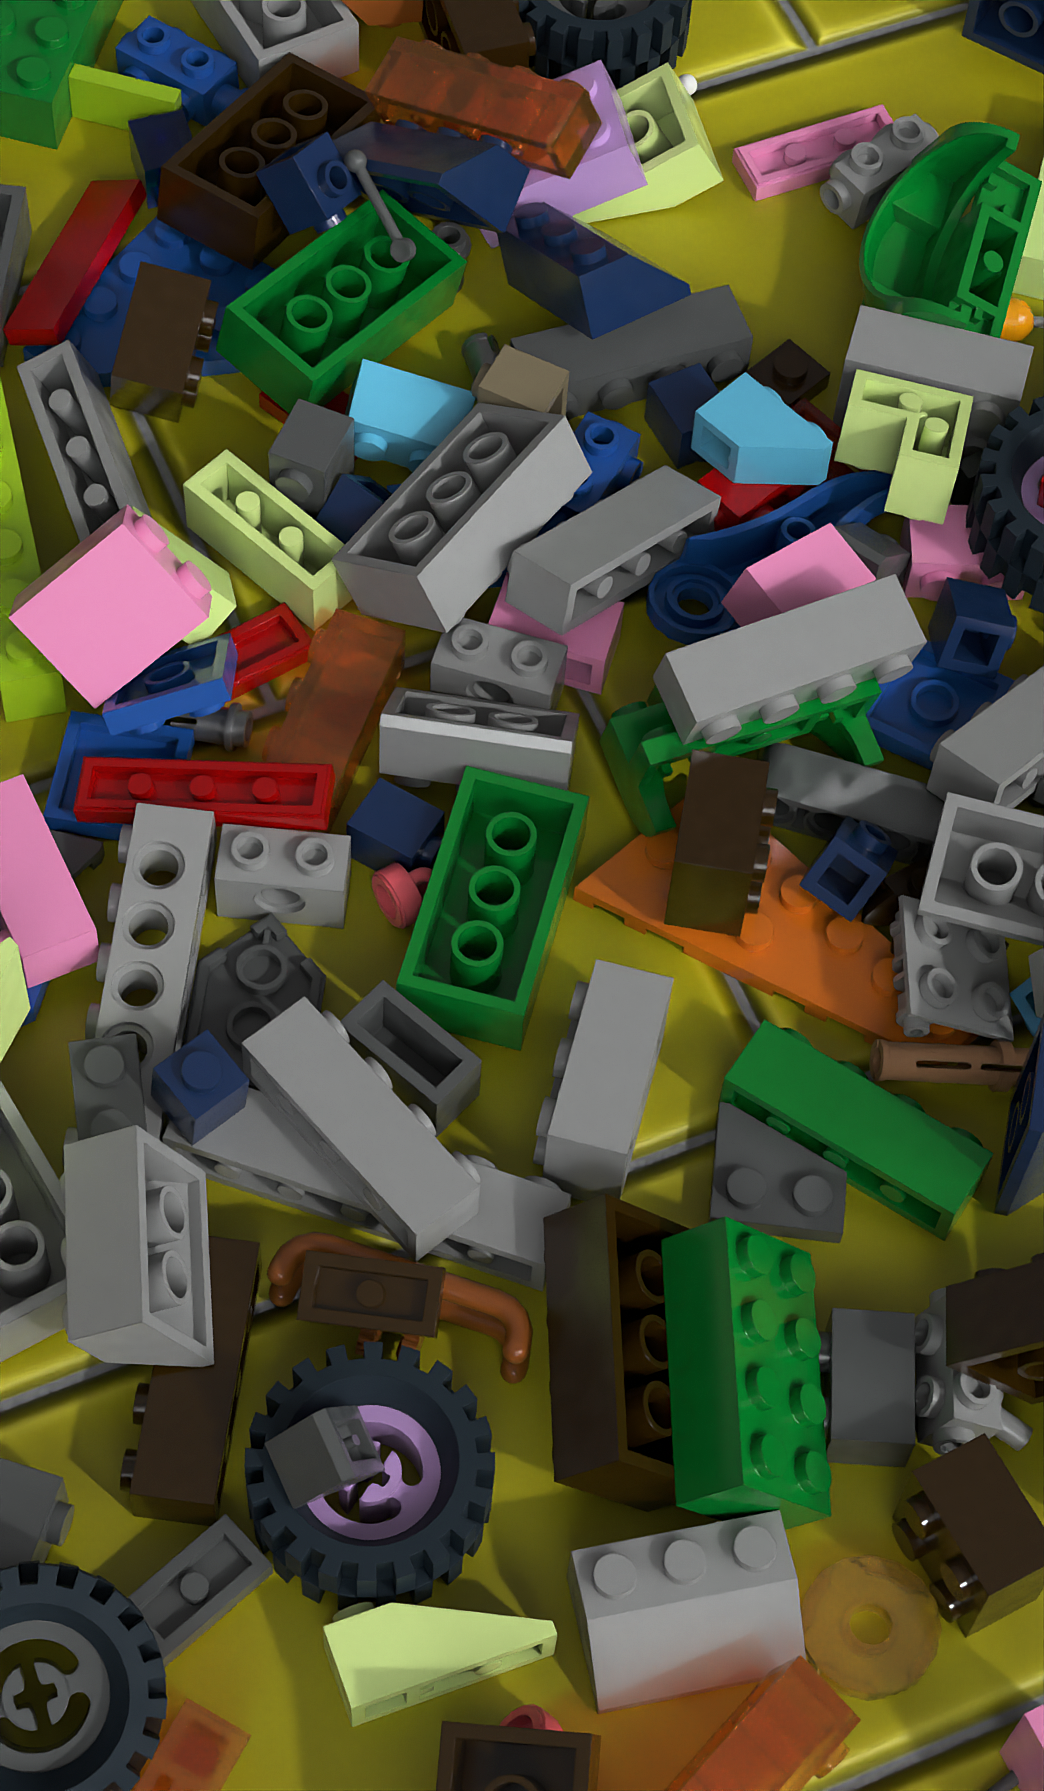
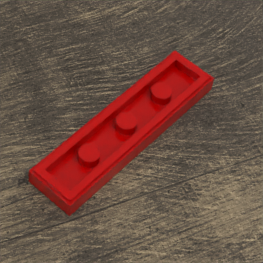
M140 179L96 180L90 182L3 328L10 345L33 346L59 345L62 343L147 196Z
M84 756L73 812L78 822L133 824L137 803L213 811L216 827H222L224 823L276 829L327 830L336 775L332 764Z

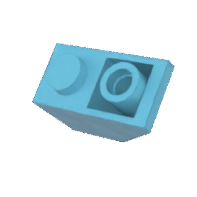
M746 372L695 411L691 449L733 483L819 485L826 480L833 442L827 438L824 431L817 424L806 421L787 406L777 392L770 387L762 386Z

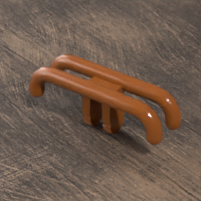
M310 1232L295 1236L280 1246L267 1270L268 1279L272 1283L268 1295L271 1302L277 1307H285L292 1303L297 1291L301 1287L306 1250L413 1264L421 1263L333 1234ZM446 1272L440 1320L498 1340L502 1345L503 1354L500 1366L502 1378L512 1384L522 1381L529 1369L533 1328L528 1312L517 1298L500 1289ZM361 1329L355 1347V1354L364 1356V1342H380L383 1332ZM402 1336L396 1351V1361H398L402 1345L420 1351L425 1337Z

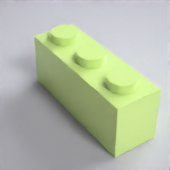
M228 449L224 450L183 484L187 527L279 603L285 602L291 612L313 631H316L353 599L331 560L345 544Z

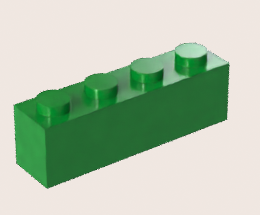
M767 1020L762 1022L723 1080L719 1103L732 1104L847 1172V1184L945 1241L982 1183L994 1154L984 1148L980 1140L967 1130L946 1126L926 1114L923 1107L914 1099L903 1094L888 1092L869 1081L867 1075L856 1065L843 1060L835 1061L813 1048L809 1040L801 1033L791 1028H779Z

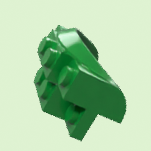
M960 123L948 128L912 159L911 165L886 191L865 229L859 254V269L864 296L861 305L1000 338L1042 181L1005 161L1016 151L1020 138L1019 134L990 123ZM974 197L971 211L967 213L964 217H962L964 211L966 210L967 206Z
M875 677L856 684L857 688L852 693L837 701L822 704L818 697L799 704L800 708L798 711L778 722L765 724L763 719L759 718L742 724V729L737 734L724 741L706 744L705 739L702 738L683 745L655 684L647 699V704L644 701L630 703L612 713L611 719L599 739V743L629 816L643 835L652 837L676 828V823L665 796L663 778L671 776L673 773L671 763L687 758L691 762L692 750L737 756L810 732L829 746L843 760L860 764L864 767L882 763L885 759L866 717V713L882 691Z

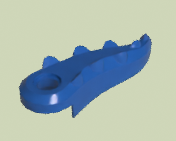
M872 470L839 476L812 488L786 505L762 517L719 531L687 538L680 558L658 571L648 587L646 613L652 624L667 638L685 645H691L740 628V625L723 606L721 601L747 567L829 523L833 526L860 522L866 525L878 515L888 513L884 511L892 474ZM694 599L706 605L709 612L702 615H692L680 608L678 603L682 600Z

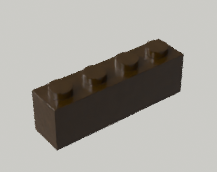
M209 1236L214 1364L205 1367L153 1365L150 1384L139 1382L133 1407V1424L142 1425L138 1450L127 1448L125 1451L120 1476V1491L129 1492L133 1515L136 1517L212 1526L218 1521L262 1272L260 1242Z

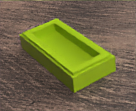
M74 64L68 76L72 117L175 143L178 142L183 131L181 89L81 64Z

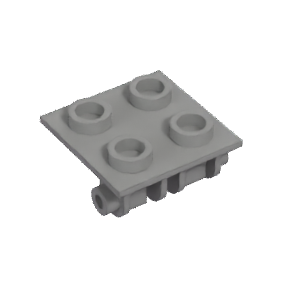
M904 895L898 897L899 911L895 914V921L890 924L889 928L890 935L894 941L895 958L892 960V969L898 973L893 978V985L896 990L903 992L897 996L898 1012L896 1013V1023L903 1027L904 1035L908 1037L926 1036L930 1033L929 1025L935 1023L997 1040L1013 1042L1014 1035L1005 937L918 915L917 910L920 900Z

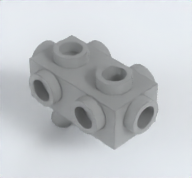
M915 113L912 116L900 117L893 124L884 126L873 137L871 142L858 143L853 149L843 152L829 169V181L820 187V196L826 208L830 212L837 214L853 230L869 220L886 191L911 165L912 159L939 137L936 130Z
M946 1288L933 1291L929 1296L930 1307L915 1317V1431L917 1432V1443L932 1446L936 1453L944 1455L985 1433L988 1439L996 1436L1016 1451L1021 1450L1029 1441L1033 1429L1001 1407L1004 1392L997 1389L995 1385L985 1384L946 1366Z

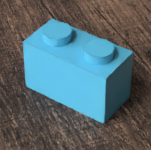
M362 359L351 386L344 414L354 418V455L367 461L383 460L404 466L413 473L473 409L475 397L472 396V391Z

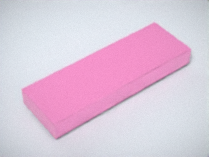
M877 105L734 148L732 163L754 201L762 200L830 179L829 169L843 152L853 149L858 143L871 142L873 137L884 126L894 122L884 105Z

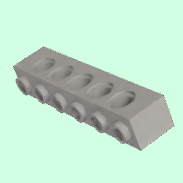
M137 803L133 825L123 824L120 832L118 862L126 863L122 884L112 883L109 892L107 920L108 922H115L112 943L102 942L99 948L96 979L98 982H104L101 1004L91 1003L89 1006L85 1027V1040L136 1033L138 1050L146 1055L140 1063L147 1132L163 1142L162 1137L170 1118L151 1096L152 1072L156 1065L183 1046L217 844V831L213 811ZM158 871H169L176 875L170 883L156 886L146 882V879L151 874ZM155 929L166 934L162 941L154 945H142L135 941L137 936L146 930ZM138 989L151 990L156 994L150 1003L143 1006H131L124 1002L128 994ZM68 1127L64 1145L78 1141L77 1128ZM63 1146V1157H62L63 1167H64V1146Z

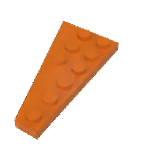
M684 798L670 809L676 823L674 830L652 837H646L640 833L574 887V901L591 909L598 905L624 918V925L644 935L650 930L682 946L684 954L770 996H773L774 992L780 993L804 1005L805 1013L824 1022L829 1017L862 1033L864 1041L871 1045L875 1039L892 1042L969 1045L979 1036L935 1023L929 1025L930 1033L926 1036H905L903 1027L896 1023V1013L898 1012L897 996L903 992L896 990L893 985V978L898 973L892 969V960L895 958V955L890 952L891 942L874 926L863 923L862 916L859 913L850 922L802 888L799 884L808 867L771 834L768 843L770 844L765 880L762 884L757 915L745 913L740 937L664 924ZM939 1061L916 1062V1064L947 1065L949 1063Z

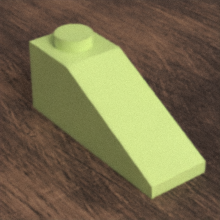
M371 1602L349 1606L333 1616L332 1620L334 1623L323 1626L324 1649L352 1727L554 1655L557 1632L551 1620L393 1602L374 1608Z

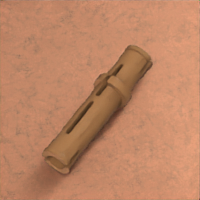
M875 1039L870 1051V1073L872 1079L876 1081L900 1080L937 1084L988 1085L992 1092L1005 1093L1012 1086L1015 1087L1021 1069L981 1067L982 1064L1023 1066L1030 1048H1015L1011 1042L1005 1040H994L989 1046L945 1043L892 1042ZM917 1061H939V1062H958V1064H957L956 1066H952V1065L916 1064V1062H917Z

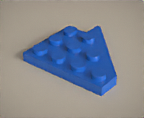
M156 216L105 267L62 341L63 343L69 339L96 370L103 388L111 387V374L140 262L142 261L211 280L209 300L219 302L209 351L206 353L197 350L196 357L204 358L201 374L204 377L240 373L238 369L215 350L226 306L275 269L261 262L253 270H250L159 221ZM57 345L25 346L23 348L24 361L26 362Z

